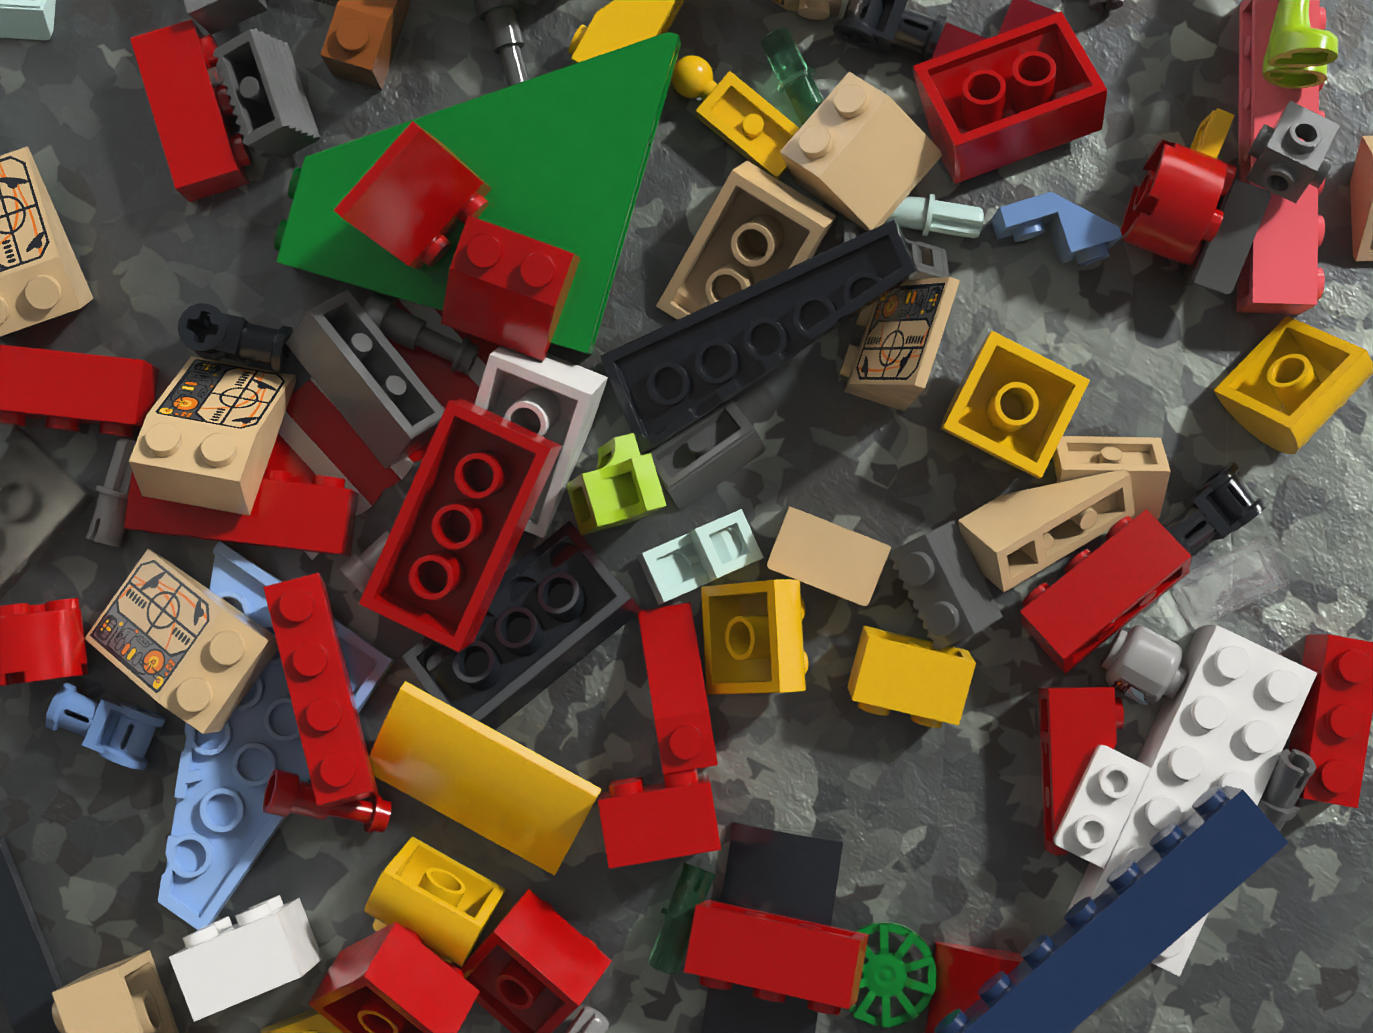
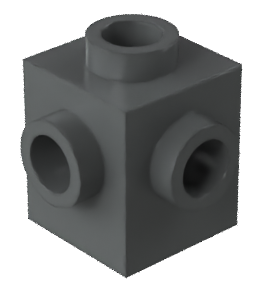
M1289 101L1274 127L1272 128L1264 124L1247 154L1255 157L1256 160L1246 179L1296 204L1309 184L1319 188L1335 160V158L1327 155V152L1340 125Z

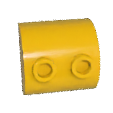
M1286 316L1214 389V392L1232 417L1253 436L1277 451L1294 454L1310 440L1318 429L1373 374V363L1366 349Z
M991 331L967 369L947 409L940 429L1040 479L1090 380Z
M765 580L701 587L707 695L782 693L806 690L805 674L808 670V657L803 648L802 620L805 616V603L800 594V580Z
M412 836L381 873L366 903L364 912L375 918L372 925L376 932L397 922L402 927L411 929L418 934L423 944L443 961L453 962L462 967L506 889Z

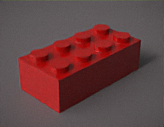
M464 399L449 400L359 604L457 652L472 644L562 445Z

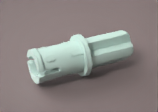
M929 193L928 198L908 195L885 223L896 220L900 227L922 230V236L926 237L930 231L974 239L980 235L984 214L980 207L935 200V194Z

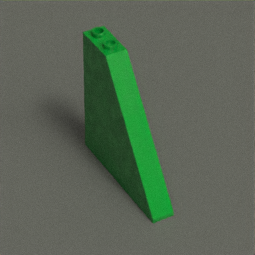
M666 32L305 156L302 168L297 167L290 179L288 196L290 199H293L288 220L283 219L276 231L274 249L279 251L276 262L443 311L449 269L465 226L463 223L447 238L452 245L435 265L429 267L424 264L420 269H416L406 265L334 211L335 207L408 125L414 121L442 142L492 188L484 197L489 204L478 219L572 252L581 258L551 343L593 354L680 51L681 42L679 35Z

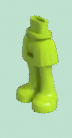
M1279 0L1267 51L1264 56L1263 78L1270 84L1282 88H1308L1323 84L1327 80V64L1334 62L1338 58L1337 36L1330 31L1311 28L1309 0Z

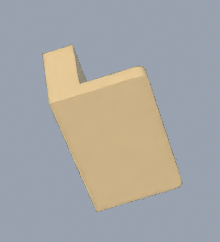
M1062 436L1052 456L1057 483L1124 469L1131 477L1135 515L1131 518H1136L1146 509L1157 520L1160 518L1171 473L1161 438Z
M788 506L781 523V529L767 561V566L773 571L800 580L859 605L867 606L891 546Z

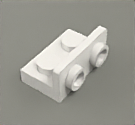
M1098 745L1053 838L1054 844L1104 869L1151 768L1108 746Z

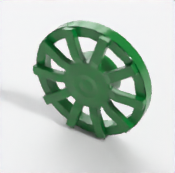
M881 921L869 923L855 930L856 932L869 935L880 932V951L874 953L867 945L865 952L867 960L863 964V978H861L859 989L867 987L869 991L859 1006L854 1004L848 1010L855 1018L880 1027L898 1026L917 1018L930 1003L937 982L934 957L926 942L912 929L894 922ZM888 932H894L905 937L895 953L889 951ZM914 944L922 952L924 958L904 963L902 958L911 945ZM928 967L927 984L907 977V972ZM905 986L924 992L921 999L914 1006L902 991ZM876 996L882 997V1016L866 1012ZM896 996L906 1012L890 1016V997Z

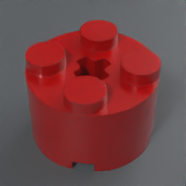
M1161 139L1152 150L1143 167L1148 172L1141 185H1135L1128 201L1120 228L1123 236L1121 240L1151 253L1191 266L1200 251L1203 240L1212 242L1220 228L1224 212L1216 209L1220 196L1224 197L1229 191L1235 178L1237 167L1191 148Z
M79 598L47 601L45 604L37 605L18 603L0 606V686L88 674Z

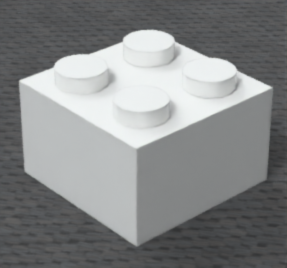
M278 895L236 915L238 923L232 925L229 916L183 937L186 947L170 956L169 959L194 1022L298 979L323 959L300 898L283 904L281 896Z

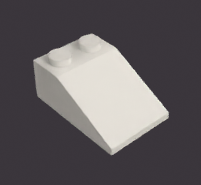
M499 346L489 355L475 405L562 445L524 529L529 533L544 538L548 533L565 492L566 484L570 480L592 427L608 377L548 353L545 360L542 361L504 346Z

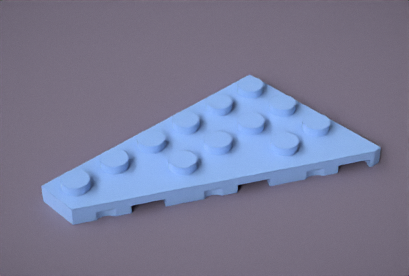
M219 540L212 553L215 555L210 590L275 635L263 587L282 581L226 542ZM334 618L359 713L395 662V659ZM279 649L220 732L202 734L188 723L185 724V749L181 752L174 794V797L177 798L171 835L167 839L165 851L167 863L165 873L161 877L158 902L196 929L205 927L215 921L286 818L263 812L265 789L272 771L279 769L296 773L299 776V780L311 782Z

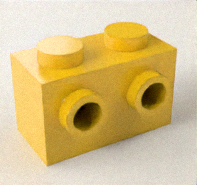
M863 625L847 687L851 699L857 701L858 708L866 712L887 716L891 709L911 714L910 719L923 726L941 728L943 722L959 726L976 662L969 651L965 649L947 646L938 650L932 647L933 642Z

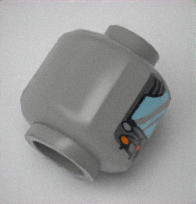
M1142 625L1134 626L1128 632L1120 629L1110 643L1100 663V667L1106 669L1105 680L1110 687H1115L1116 691L1144 706L1153 705L1162 695L1172 699L1180 689L1187 674V670L1179 666L1182 659L1181 647Z

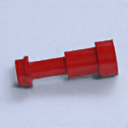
M274 769L265 789L263 812L282 817L295 813L321 820H326L329 815L364 823V831L367 833H373L374 831L383 833L389 823L391 801L384 800L379 795H374L369 802L356 800L323 809L317 806L312 783L299 780V776L296 773Z

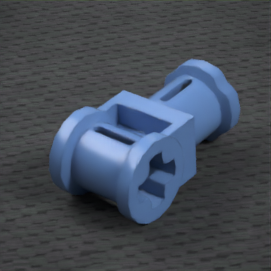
M65 683L55 694L46 713L45 727L53 731L63 728L83 736L85 739L82 746L97 751L105 759L132 769L145 770L148 764L145 754L156 728L163 727L166 718L150 709L113 698L101 699L99 702L77 693L76 686Z

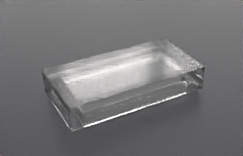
M1267 535L1190 570L1189 574L1169 590L1189 630H1196L1291 583Z

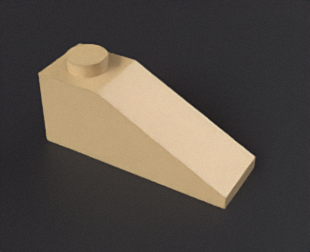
M1121 469L1003 494L959 519L960 533L980 572L1000 590L1006 592L1110 530L1122 518L1135 515L1131 477L1127 471Z

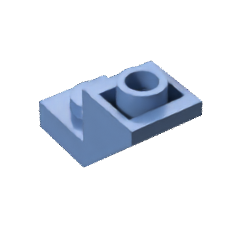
M1053 192L999 207L991 219L997 240L1013 235L1015 242L1024 241L1046 231L1044 225H1047L1060 264L1076 259L1078 266H1085L1103 260L1110 256L1108 249L1122 238L1119 226Z

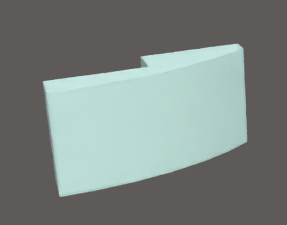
M742 509L698 527L688 534L637 556L658 605L764 558Z

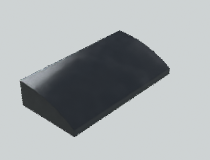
M568 521L504 573L472 644L457 652L435 640L425 637L402 657L430 695L496 730L640 613L642 609L574 525Z
M733 821L721 903L831 926L843 841L836 837ZM732 983L730 990L708 987L701 1033H815L818 1012L807 1008L808 1000L786 995L785 1002L767 1001L754 997L752 995V987Z

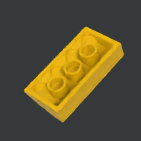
M406 681L400 688L369 755L375 777L554 876L601 791V788Z

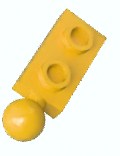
M689 55L676 62L671 78L674 89L683 97L690 99L700 97L704 100L695 110V117L752 164L779 180L788 170L780 151L800 128L731 71L717 84L713 81L712 68L705 59Z

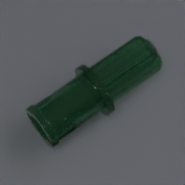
M783 26L768 32L761 39V45L780 81V84L777 86L779 93H786L801 125H803L824 99L813 79L817 74L814 67H807L789 29Z
M686 862L682 865L683 869L668 908L662 907L661 913L665 917L648 959L649 965L652 968L669 975H676L680 970L689 945L695 906L706 900L712 881L716 877V874Z

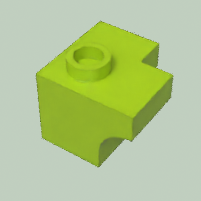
M634 433L615 437L597 449L598 463L595 470L583 473L566 484L581 536L638 521L667 506L651 453L640 455Z

